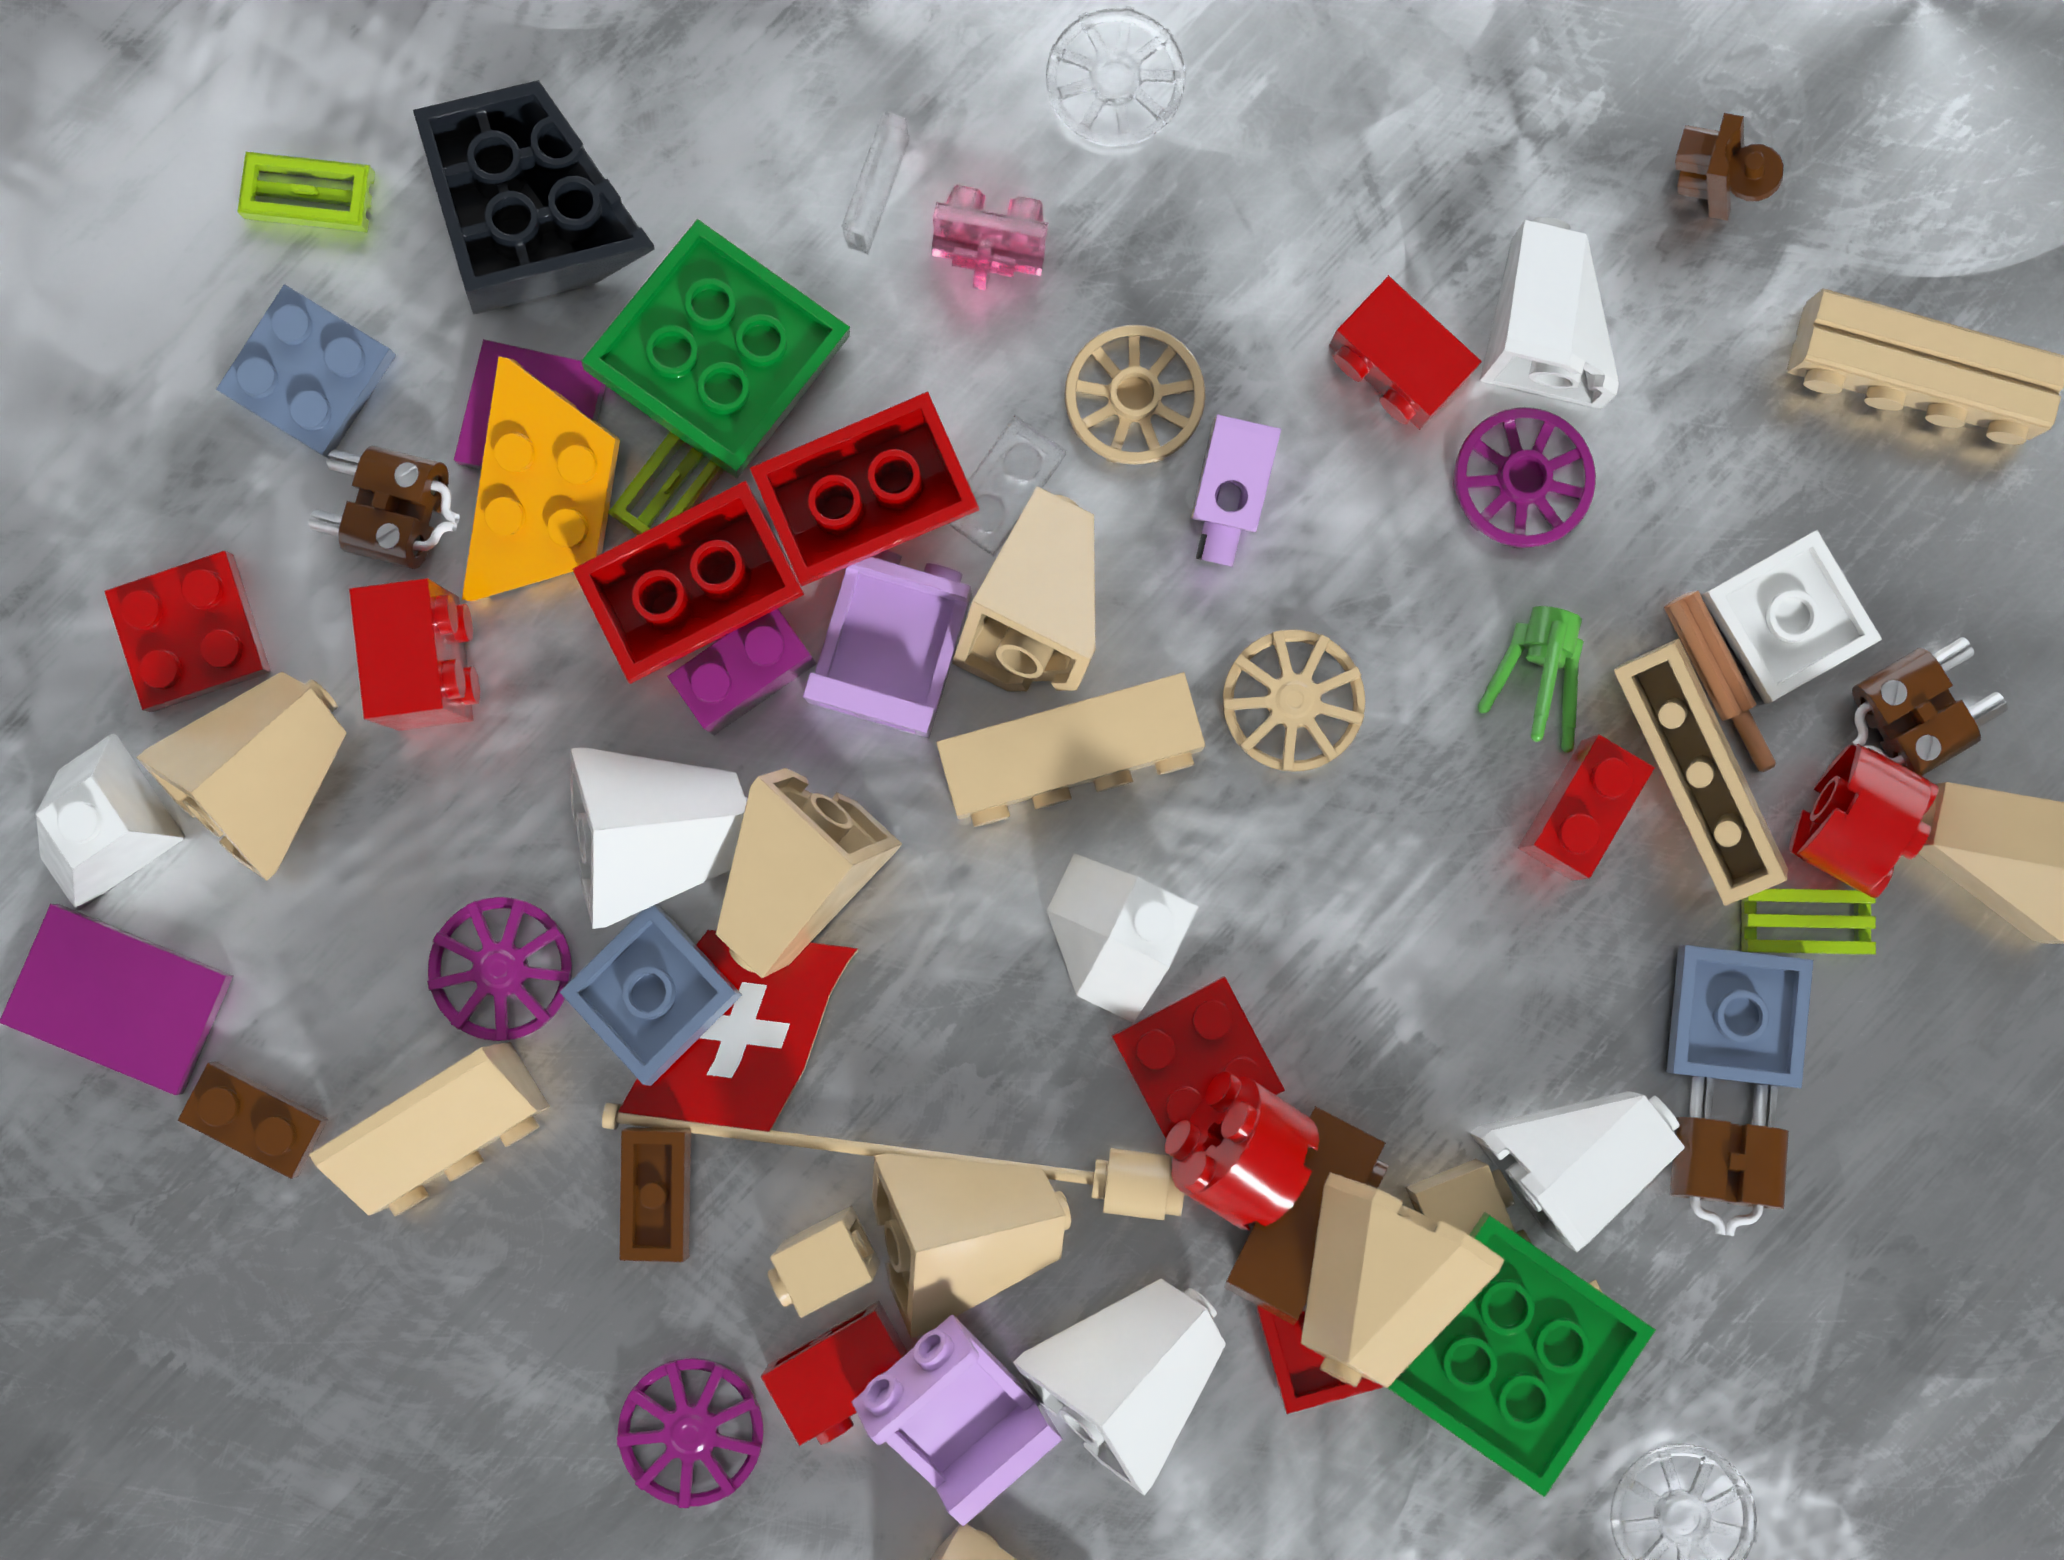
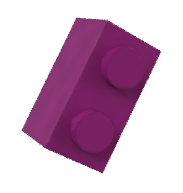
M776 609L725 635L667 677L703 729L712 735H716L817 663L781 611Z

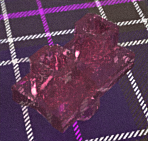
M956 185L953 187L946 204L936 202L933 215L934 232L931 255L952 259V266L975 270L973 278L974 289L986 291L990 273L1014 277L1015 271L1041 276L1045 260L1049 223L1043 222V203L1040 200L1018 196L1010 200L1007 215L984 211L986 195L980 192L979 189Z

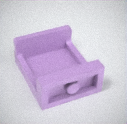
M886 550L846 567L815 673L810 672L803 698L809 704L930 738L971 600V586L960 583L963 574L956 570L937 564L926 563L924 572L900 565L902 556Z
M953 1314L937 1328L923 1335L913 1349L884 1374L875 1377L865 1390L852 1401L868 1436L877 1445L887 1442L935 1487L948 1513L962 1526L966 1525L1062 1440L1061 1435L1037 1398Z

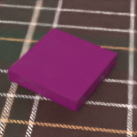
M483 339L454 461L459 465L482 469L498 357L516 360L524 366L523 369L551 390H556L572 402L579 411L594 421H598L606 385L583 369L582 361Z

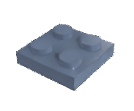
M284 284L216 390L327 459H330L329 453L338 447L396 354L390 348Z
M658 904L642 910L560 991V994L643 1085L649 1086L742 996L738 989Z
M1679 945L1666 1072L1802 1088L1814 960Z

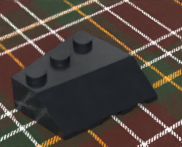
M539 80L413 110L473 314L596 284L654 250V244L642 227L639 228L623 205L617 191L599 171L584 149L582 141Z

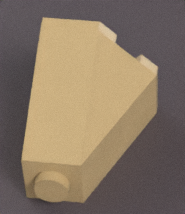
M1037 486L972 601L952 664L1006 691H1028L1032 681H1052L1051 684L1057 691L1077 690L1096 650L1094 514L1080 508L1068 497L1054 495Z
M280 672L150 746L136 758L171 798L192 818L196 817L215 836L220 838L222 835H225L219 843L237 861L267 881L277 872L347 732L332 714L338 708L336 702L320 684L312 679L304 684L286 673Z
M787 768L758 776L750 786L716 930V935L729 947L732 958L741 967L748 971L756 972L761 978L788 966L902 845L894 835L857 801L836 792L832 799L819 793L813 794L805 790L809 785L807 778Z
M1951 782L1937 783L1939 791L1936 799L1922 818L1923 822L1931 826V831L1926 843L1918 854L2032 941L2044 944H2064V802Z
M891 1153L874 1156L872 1201L877 1225H884L885 1243L891 1261L885 1263L890 1290L910 1338L926 1334L938 1327L950 1315L953 1314L956 1317L1061 1259L1064 1230L1069 1229L1071 1226L1070 1209L1064 1194L1061 1191L1054 1192L1043 1168Z
M1330 1172L1324 1185L1301 1344L1325 1357L1320 1367L1321 1370L1347 1384L1357 1387L1361 1377L1388 1387L1499 1272L1504 1259L1467 1233L1443 1221L1436 1223L1423 1214L1403 1206V1201L1377 1188Z

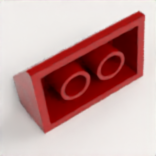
M928 391L750 467L801 587L980 510Z
M746 480L572 569L630 684L805 595L772 527Z

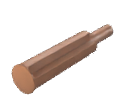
M1699 590L1685 593L1673 599L1664 609L1721 720L1732 719L1758 771L1765 772L1774 768L1776 762L1749 709L1757 704Z

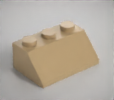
M511 1042L485 1046L310 1153L309 1156L315 1166L368 1216L389 1207L395 1217L429 1196L423 1185L445 1173L449 1181L452 1182L483 1163L484 1159L479 1151L500 1138L504 1146L508 1147L539 1128L540 1126L534 1116L550 1106Z

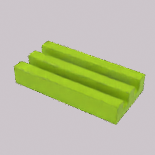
M245 152L237 213L244 219L368 232L369 220L366 218V210L371 208L372 195L369 193L370 184H374L375 171L370 165ZM259 172L354 183L353 190L261 181L258 180ZM255 196L350 206V211L255 201Z
M669 432L608 512L614 519L636 535L650 529L705 457L692 447L638 519L630 514L683 445L684 441L672 432ZM710 460L663 522L700 504L725 470Z
M1765 889L1741 899V952L1876 955V942H1871V929H1876V916H1871V904L1876 903V898H1872L1858 890ZM1757 902L1853 903L1854 916L1757 914ZM1757 927L1854 929V941L1757 940Z

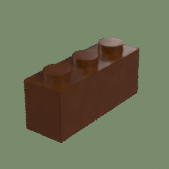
M1316 1106L1310 1118L1317 1126L1319 1144L1318 1151L1308 1146L1303 1165L1312 1170L1305 1188L1294 1204L1278 1220L1265 1227L1257 1222L1255 1223L1224 1286L1227 1290L1292 1325L1297 1322L1302 1311L1306 1313L1324 1185L1330 1172L1378 1189L1389 1167L1388 1164L1378 1159L1386 1144L1384 1141Z

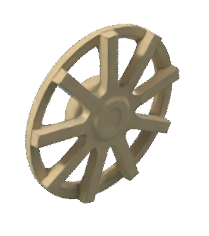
M1144 325L1119 326L1094 337L1075 357L1065 383V406L1072 429L1091 450L1113 463L1137 465L1164 460V458L1179 450L1194 434L1201 420L1205 405L1204 379L1193 354L1182 342L1169 333ZM1129 336V367L1120 370L1101 346L1111 340ZM1140 336L1153 338L1168 345L1149 370L1140 367ZM1178 353L1187 365L1192 378L1180 382L1160 384L1157 377ZM1090 355L1096 359L1112 378L1110 384L1104 385L1078 379L1079 373ZM1194 391V405L1190 418L1173 411L1161 402L1164 396ZM1076 392L1107 397L1108 404L1081 419L1076 403ZM1154 414L1182 429L1175 438L1163 446H1160L1150 419ZM1117 415L1120 421L1111 446L1098 440L1088 430L1110 416ZM1138 422L1140 424L1150 451H1121L1131 423Z
M1304 630L1272 632L1259 638L1244 649L1228 672L1223 689V711L1228 729L1241 749L1265 766L1291 772L1321 767L1337 758L1347 749L1362 725L1365 711V691L1361 679L1362 675L1348 654L1331 641L1330 638L1322 634L1319 635ZM1286 642H1302L1314 645L1300 673H1294L1292 670ZM1272 645L1275 647L1281 670V676L1277 679H1274L1249 661L1257 653ZM1324 651H1326L1337 660L1345 672L1321 683H1315L1312 680V675ZM1241 671L1246 672L1268 689L1267 695L1264 697L1234 699L1235 686ZM1350 682L1353 694L1352 711L1322 702L1321 697L1324 693ZM1268 709L1269 717L1253 733L1246 737L1237 722L1235 710ZM1323 714L1349 722L1346 731L1334 746L1331 745L1315 721L1317 715ZM1278 724L1285 727L1282 759L1272 757L1255 747ZM1299 727H1305L1322 751V754L1310 759L1294 761L1296 733Z

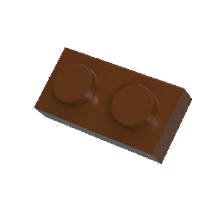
M209 1062L177 1121L292 1179L299 1177L328 1119L218 1062Z
M628 1127L621 1130L619 1260L684 1262L689 1258L691 1129Z

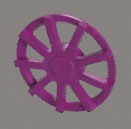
M1520 407L1495 413L1483 420L1471 431L1463 442L1456 459L1453 487L1464 514L1476 531L1482 532L1499 543L1512 546V548L1522 549L1524 547H1537L1554 542L1565 536L1579 524L1588 511L1594 496L1596 472L1593 457L1587 443L1570 423L1549 411ZM1531 418L1544 421L1531 450L1522 449L1515 419ZM1500 423L1503 424L1511 453L1507 457L1502 456L1480 439L1488 430ZM1557 427L1572 440L1576 448L1548 460L1542 452L1553 429ZM1472 450L1498 468V472L1494 475L1467 476V465ZM1582 458L1585 472L1584 487L1553 480L1554 470ZM1499 487L1500 494L1480 513L1470 497L1468 488ZM1547 492L1580 500L1575 511L1565 522L1560 519L1547 501ZM1510 501L1514 502L1516 506L1513 534L1503 531L1488 522ZM1530 504H1534L1552 530L1537 535H1526L1527 508Z
M494 897L474 901L467 904L448 919L432 940L433 945L428 961V988L440 1011L451 1022V1025L458 1030H462L474 1037L491 1041L521 1038L535 1032L548 1023L565 1001L560 991L572 978V958L568 942L557 923L546 912L531 903L508 897ZM498 908L511 909L501 941L493 939L483 911ZM526 913L538 920L548 931L525 946L518 948L515 946L514 940L521 918ZM470 917L483 946L480 950H474L451 938L455 930ZM555 941L560 954L561 970L530 967L527 958L550 942ZM445 948L470 960L472 968L468 971L441 977V963ZM527 978L559 981L556 994L546 1009L524 987ZM467 982H475L477 989L460 1012H458L449 1001L444 988ZM515 994L536 1018L524 1025L509 1029L507 1017L508 995ZM488 995L494 997L496 1029L482 1027L469 1021L472 1014Z
M678 1359L656 1367L647 1373L631 1390L624 1402L619 1418L617 1447H619L626 1469L635 1480V1485L641 1491L645 1490L651 1496L663 1502L677 1505L678 1508L707 1505L734 1493L753 1471L763 1444L762 1413L756 1397L749 1386L729 1368L705 1359ZM682 1370H702L711 1373L697 1403H689L681 1377ZM666 1375L669 1377L676 1403V1408L673 1411L667 1410L645 1394V1391L654 1382ZM721 1378H723L736 1388L744 1400L714 1414L708 1407ZM636 1405H639L664 1423L663 1428L655 1431L631 1433V1420ZM749 1411L752 1421V1441L741 1440L719 1433V1425ZM664 1443L666 1446L665 1451L644 1471L636 1459L632 1445ZM714 1447L747 1454L745 1462L732 1478L726 1474L712 1453ZM674 1458H679L682 1462L680 1492L665 1488L653 1480ZM701 1460L719 1487L705 1492L692 1493L693 1466L695 1461Z

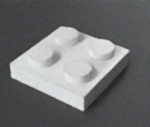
M1818 530L1804 536L1701 595L1764 704L1777 700L1882 640Z

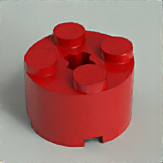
M1851 744L1838 754L1813 790L1820 793L1811 813L1804 809L1801 811L1790 838L1789 851L1800 857L1804 862L1872 898H1877L1890 882L1894 866L1900 857L1903 856L1909 860L1913 859L1926 843L1931 826L1923 822L1922 818L1935 801L1939 786L1870 748L1857 744V746Z
M1223 1071L1212 1079L1207 1087L1204 1099L1190 1120H1181L1173 1126L1166 1138L1164 1149L1168 1155L1173 1157L1171 1167L1172 1179L1179 1191L1242 1230H1250L1248 1224L1255 1221L1264 1227L1275 1222L1298 1199L1312 1170L1303 1165L1308 1146L1318 1151L1319 1133L1316 1124L1310 1117L1251 1078L1244 1076L1236 1077L1228 1071Z

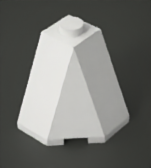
M1539 217L1533 221L1524 220L1511 240L1480 376L1481 382L1597 409H1602L1616 396L1619 381L1587 234L1571 231L1568 223L1549 217Z
M110 734L60 768L36 812L40 858L75 910L83 909L186 838L116 734Z
M584 747L571 749V804L573 821L577 823L579 847L582 860L578 861L581 887L593 929L610 926L731 870L748 797L745 798L736 772Z
M1074 853L1049 904L1047 913L1076 996L1134 1023L1169 969L1199 906L1137 876Z
M1630 1091L1479 1125L1470 1132V1135L1496 1169H1500L1509 1186L1545 1233L1576 1252L1588 1244L1685 1148L1673 1132L1680 1125L1669 1108L1656 1096L1648 1100L1645 1095Z
M1159 1279L1028 1349L1013 1363L1034 1396L1052 1415L1057 1416L1060 1413L1069 1427L1084 1440L1082 1445L1102 1465L1145 1495L1153 1486L1226 1343L1213 1321L1217 1312L1205 1297L1192 1288H1187L1183 1293L1163 1279Z

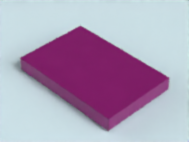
M50 904L0 1018V1023L170 1094L181 1095L186 1089L233 979V975L61 904Z

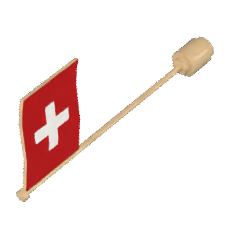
M707 930L696 944L697 947L738 989L742 996L651 1086L643 1085L637 1078L622 1105L606 1103L603 1110L602 1127L606 1129L616 1130L619 1124L649 1128L691 1129V1133L873 1157L884 1153L1040 1167L1043 1168L1047 1178L1050 1180L1093 1185L1091 1198L1104 1200L1103 1213L1164 1221L1165 1214L1181 1216L1184 1193L1179 1191L1173 1182L1170 1155L1110 1148L1109 1161L1096 1159L1095 1172L773 1131L774 1124L805 1071L830 995L847 964L858 952L859 948L810 942L788 966L761 978L756 972H751L741 967L732 958L729 947L716 935V930Z

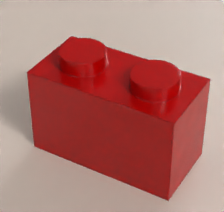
M1389 275L1336 330L1329 344V347L1336 352L1333 355L1335 363L1346 375L1357 382L1364 378L1382 395L1379 398L1382 407L1395 420L1405 425L1410 421L1419 430L1470 378L1482 362Z
M1600 734L1581 740L1518 846V849L1571 881L1590 879L1655 767Z
M877 1301L768 1364L761 1378L798 1445L801 1446L814 1437L817 1438L820 1445H823L853 1427L854 1423L850 1417L857 1412L852 1401L865 1390L875 1377L884 1374L906 1355L908 1351L880 1301Z

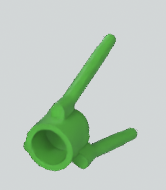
M1549 606L1533 607L1529 624L1516 623L1511 644L1478 704L1479 712L1483 714L1489 712L1523 650L1528 649L1526 659L1534 664L1544 666L1533 716L1531 739L1539 742L1544 737L1558 668H1564L1561 747L1566 753L1572 752L1574 749L1577 715L1579 659L1584 641L1578 638L1582 618L1573 612Z

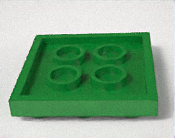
M697 219L581 361L583 369L738 479L850 337V326Z
M1484 1212L1470 1233V1236L1504 1259L1499 1272L1386 1388L1545 1497L1656 1329Z

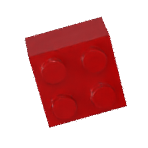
M428 578L349 588L364 719L398 731L474 721L472 705L479 704L480 685L475 667H467L465 642L472 641L473 624L468 605L466 603L460 604V598Z

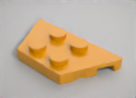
M498 357L462 600L466 601L480 600L563 574L572 573L573 568L602 554L620 439L597 421L591 420L579 411L572 402L556 390H551L523 369L524 366L516 360Z

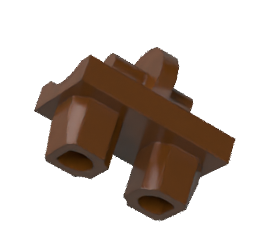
M1724 113L1719 131L1685 125L1675 159L1676 170H1680L1677 185L1678 194L1707 199L1710 218L1728 221L1731 211L1730 191L1737 198L1745 201H1761L1774 194L1783 181L1784 164L1780 155L1773 148L1763 144H1751L1744 147V116Z

